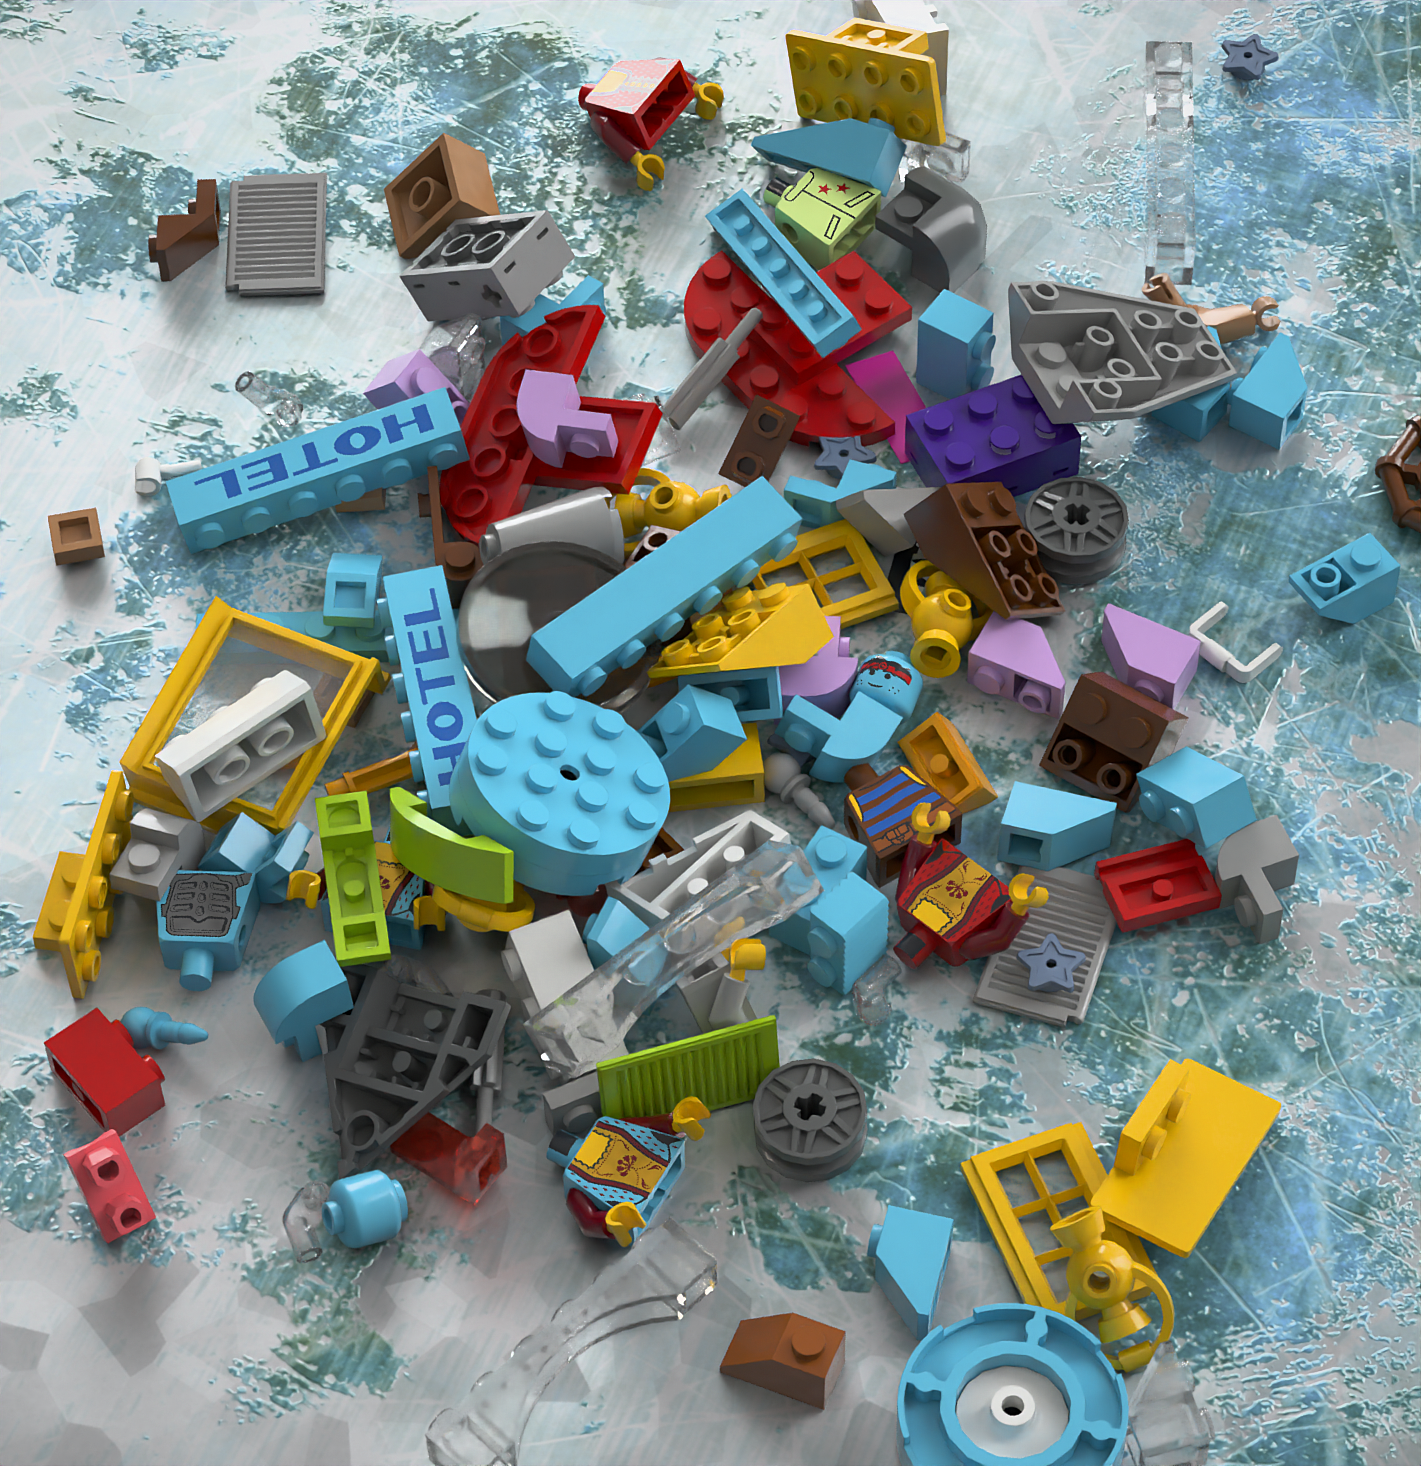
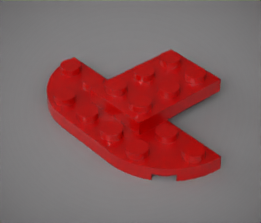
M722 250L707 260L691 279L685 294L684 326L686 336L694 353L701 360L718 338H722L725 341L751 308H757L762 312L763 318L737 348V354L740 357L720 380L748 409L755 396L759 395L800 415L801 417L789 441L809 447L810 441L819 442V437L853 438L854 436H860L861 446L866 447L895 435V421L837 363L911 321L912 306L855 251L816 272L851 312L862 328L845 345L833 350L824 358L820 356L776 302Z
M599 305L573 306L545 315L546 323L534 328L523 337L517 332L500 348L487 366L460 425L470 460L442 470L440 477L441 505L445 509L453 528L465 542L479 547L481 535H486L489 524L521 513L533 485L575 490L604 487L610 493L630 494L663 415L655 402L579 396L581 400L580 411L611 414L618 437V445L614 458L598 455L593 458L578 456L573 452H566L562 468L551 466L535 456L527 443L517 413V397L525 369L573 375L575 384H577L606 317Z

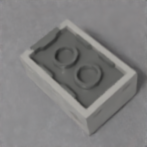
M548 210L455 219L446 229L447 231L443 232L412 263L413 265L409 266L399 277L428 322L443 320L457 322L470 318L486 320L491 317L509 315L512 318H516L530 311L535 305L534 299L545 288L550 287L563 276L562 270L575 258V255Z

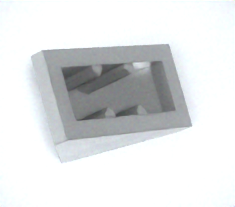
M941 487L861 490L836 500L837 511L886 557L913 547L916 539L903 514Z

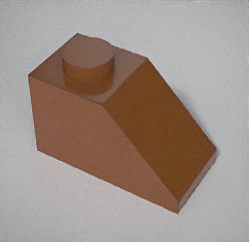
M793 1312L741 1320L720 1365V1373L825 1410L845 1364L846 1331Z

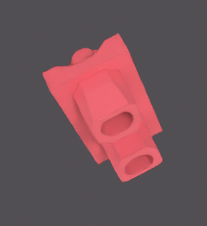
M111 1129L89 1144L63 1154L95 1224L107 1244L156 1218L115 1130Z

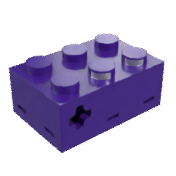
M1020 374L906 415L905 454L926 488L942 487L945 484L1002 482L1004 488L1013 497L1038 489L1042 485L1059 478L1077 475L1079 473L1082 436L1073 423L1052 424L1025 379Z

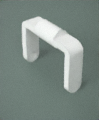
M1221 601L1190 626L1189 636L1201 641L1200 656L1222 673L1226 672L1236 681L1248 683L1279 658L1283 647L1274 643L1247 666L1241 664L1235 659L1234 655L1203 634L1226 615L1229 607Z

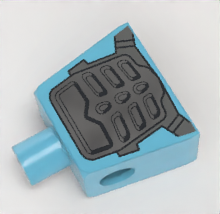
M178 870L161 900H156L158 936L164 966L169 969L181 970L179 983L183 988L191 991H205L211 986L213 971H235L241 965L261 903L255 872Z

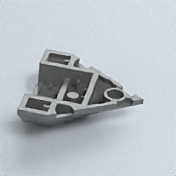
M364 964L340 967L348 981L354 1008L320 1024L325 1028L328 1053L323 1054L333 1132L339 1135L342 1160L337 1161L339 1179L357 1175L492 1057L510 1012V1004L466 991L462 992L459 999L402 984L379 968Z

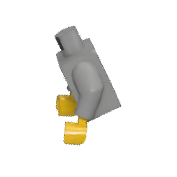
M727 922L723 924L717 934V950L671 973L702 1034L757 1019L746 997L750 982L745 979V971L764 969L766 948L761 944L760 939L748 938V925L746 923Z

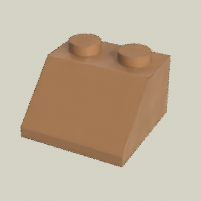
M445 133L440 135L384 188L398 253L404 259L418 258L443 232L447 231L446 229L455 219L500 215L485 153Z

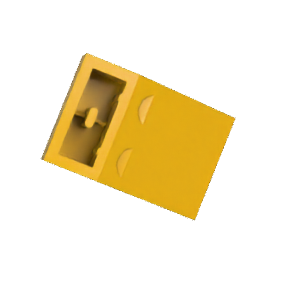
M776 583L765 589L751 591L749 587H742L724 596L722 599L723 605L714 613L697 620L692 625L693 631L686 638L667 646L661 652L663 658L647 671L649 678L803 664L834 636L809 584L787 587L785 583Z

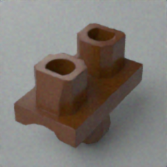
M756 395L718 474L744 487H747L761 476L769 482L801 416Z

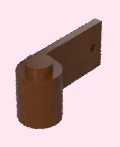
M437 466L427 467L429 494L417 493L419 517L432 518L435 565H442L451 607L452 609H484L488 603L489 592L486 565L481 560L479 547L469 542L444 543Z

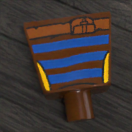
M864 763L851 767L845 774L844 783L851 792L844 798V825L852 840L867 846V869L879 888L899 878L901 864L911 836L918 835L919 833L913 826L911 819L912 812L918 804L924 802L931 803V809L927 814V823L930 827L935 823L936 816L940 810L947 811L950 816V826L941 834L934 835L933 840L936 844L942 838L954 847L961 843L962 812L909 766L899 765L879 776L869 763Z

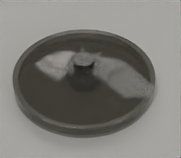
M541 541L523 544L511 548L488 561L467 586L461 601L456 624V642L459 656L464 669L477 689L493 704L516 695L553 692L554 690L526 661L532 634L627 570V568L617 560L598 550L562 541ZM657 639L646 647L643 656L629 668L623 669L619 666L609 673L605 682L594 693L588 696H584L581 693L575 698L621 714L631 707L647 689L652 678H649L647 671L658 662L662 641Z

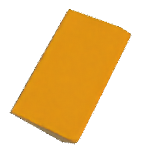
M939 712L934 713L898 741L899 746L915 772L954 804L962 814L989 804L998 798L997 793L957 728Z

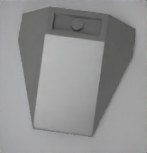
M1054 281L1011 282L1008 288L1012 360L1052 424L1133 419L1233 381L1237 375L1236 370L1195 309Z

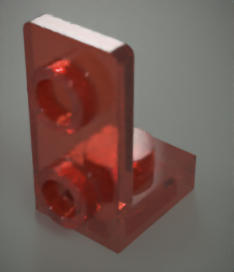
M430 1112L426 1113L390 1145V1150L394 1155L472 1205H475L508 1167L504 1133L486 1123L474 1137L466 1136Z

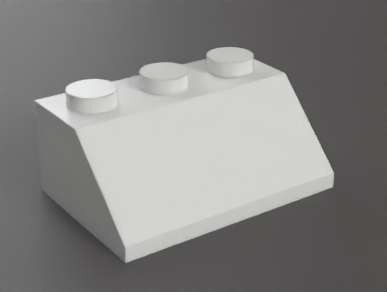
M283 670L273 678H265L254 685L249 694L234 704L214 711L205 723L187 735H179L170 740L163 750L155 755L164 780L194 819L200 822L327 738L311 687L305 680L287 670Z

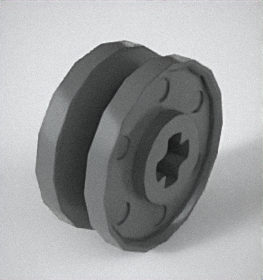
M1083 477L1059 478L1046 483L1030 496L1024 513L1025 530L1035 540L1038 549L1037 554L1046 573L1054 581L1066 584L1092 583L1108 577L1121 564L1126 551V533L1128 531L1129 519L1127 506L1116 491L1099 481Z
M815 1058L791 1061L773 1070L758 1086L753 1102L756 1148L766 1164L785 1178L803 1182L830 1180L849 1170L862 1155L868 1136L865 1093L855 1077L836 1063Z

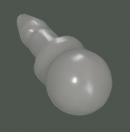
M776 753L765 759L763 762L764 786L773 793L781 794L780 799L785 804L794 802L804 813H808V817L813 822L833 829L835 821L828 807L823 802H820L816 794L808 788L811 778L807 774H801V768L797 760L785 753Z

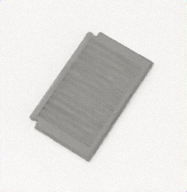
M327 173L244 175L243 181H232L230 183L225 287L227 291H239V296L324 293Z
M1020 865L1017 875L1024 873L1034 876L1033 883L1027 889V897L1030 896L1034 888L1039 886L1047 889L1049 898L1042 907H1029L1027 910L1029 913L1028 920L1006 951L988 956L973 997V1003L1063 1028L1066 1027L1067 1021L1082 1024L1117 921L1104 897L1103 886L1100 880H1096L1095 876L1062 867L1044 871ZM1052 933L1056 935L1064 949L1083 952L1086 961L1072 972L1074 981L1073 992L1068 993L1064 990L1045 992L1040 989L1029 991V970L1017 960V953L1020 950L1039 948L1046 936ZM1048 962L1046 964L1049 968H1054L1056 966L1054 962Z

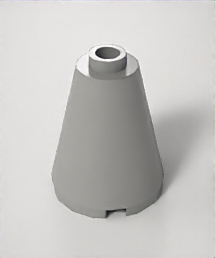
M604 487L589 488L489 524L486 535H481L479 540V550L483 564L490 565L493 572L594 565L596 586L602 587L616 577L612 576L615 566H623L624 536L618 509L608 510L604 499L612 497L610 491Z

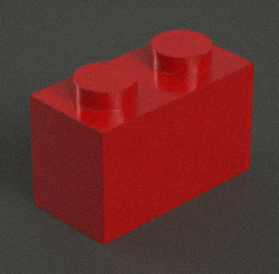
M97 1007L44 1042L51 1071L104 1132L113 1129L120 1137L166 1106L161 1088V1083L165 1081V1077L158 1064L148 1054L141 1058L134 1050V1042L124 1025L117 1019L110 1022Z

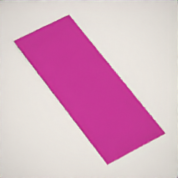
M892 350L845 365L853 381L895 421V435L887 438L901 464L910 462L905 454L906 415L925 409L926 406L894 351Z

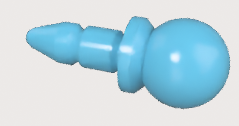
M147 1007L130 1009L123 1015L120 1021L132 1037L134 1042L133 1048L144 1049L150 1046L154 1049H163L170 1042L191 1045L208 1039V1033L195 1024L172 1021L168 1013L154 1012Z

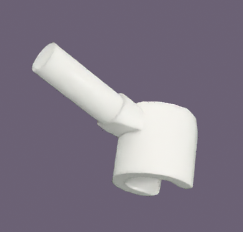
M144 457L135 466V492L142 496L155 495L161 490V479H169L174 476L201 470V462L196 460L172 465H161L157 459Z

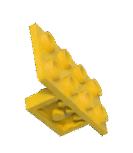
M853 18L827 36L798 30H791L785 35L796 108L800 117L826 123L849 118L868 123L869 118H876L895 127L894 134L900 139L937 147L946 142L935 60L932 57L920 55L929 49L926 31Z
M112 770L86 854L59 851L33 934L35 949L61 952L73 998L84 999L89 981L95 982L98 978L101 966L99 947L102 937L109 938L113 929L114 908L112 904L115 895L123 893V891L111 888L109 875L132 838L130 822L133 819L134 796L132 791H127L123 771Z
M1187 1058L1182 1064L1170 1059L1122 1130L1114 1166L1093 1196L1090 1207L1101 1206L1104 1219L1182 1258H1188L1280 1114L1281 1103L1192 1059Z

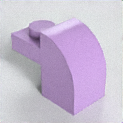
M525 369L517 397V413L527 443L535 456L541 461L559 468L563 466L566 452H573L578 456L593 458L597 455L614 458L618 437L611 414L579 410L581 400L573 375Z
M824 616L834 637L818 651L817 656H812L803 664L779 666L783 711L787 709L796 694L835 718L842 716L850 706L849 693L858 673V658L849 657L850 637H840L841 616ZM781 718L774 719V725H778Z

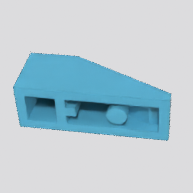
M849 118L756 136L751 143V146L770 162L805 173L810 169L819 168L876 188L881 191V196L883 197L887 196L907 148L894 134L895 127L876 118H869L868 123Z

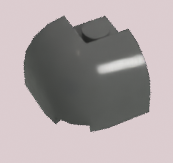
M926 166L916 167L907 173L904 178V189L875 216L876 230L912 250L911 276L940 293L943 289L954 293L978 270L985 259L987 223L981 204L965 189Z

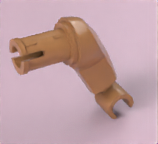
M1161 273L1149 279L1154 288H1151L1149 283H1145L1142 287V293L1148 300L1195 309L1206 327L1210 326L1217 330L1220 345L1254 335L1255 325H1258L1265 331H1274L1281 322L1277 316L1262 318L1266 310L1275 309L1279 306L1276 300L1270 296H1262L1256 299L1251 306V310L1244 304L1209 309L1198 305L1186 304L1167 273Z

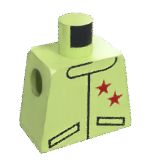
M819 168L810 169L795 186L775 177L766 187L763 196L765 203L775 207V226L804 260L817 270H821L854 251L875 229V216L881 211L880 190Z

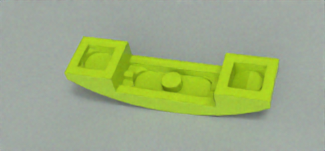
M400 787L390 789V845L395 857L401 864L424 880L449 891L495 903L507 904L513 902L514 851L485 835L465 839L428 818L427 802Z
M367 791L315 798L337 963L340 967L391 960Z

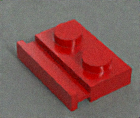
M1183 839L1096 862L1094 876L1096 880H1100L1103 886L1104 897L1122 933L1220 908L1222 894L1203 856L1198 855L1195 849L1196 843L1189 839Z

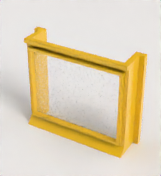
M215 596L119 761L129 784L127 791L133 792L135 803L159 812L196 821L164 780L155 755L161 752L165 745L179 735H187L205 723L208 717L217 709L230 706L249 694L254 685L265 678H273L283 670H287L305 680L311 687L327 738L199 822L202 829L217 835L223 825L243 812L276 836L291 825L366 689L382 695L391 680L390 673L382 671L379 660L376 658H364L237 610Z

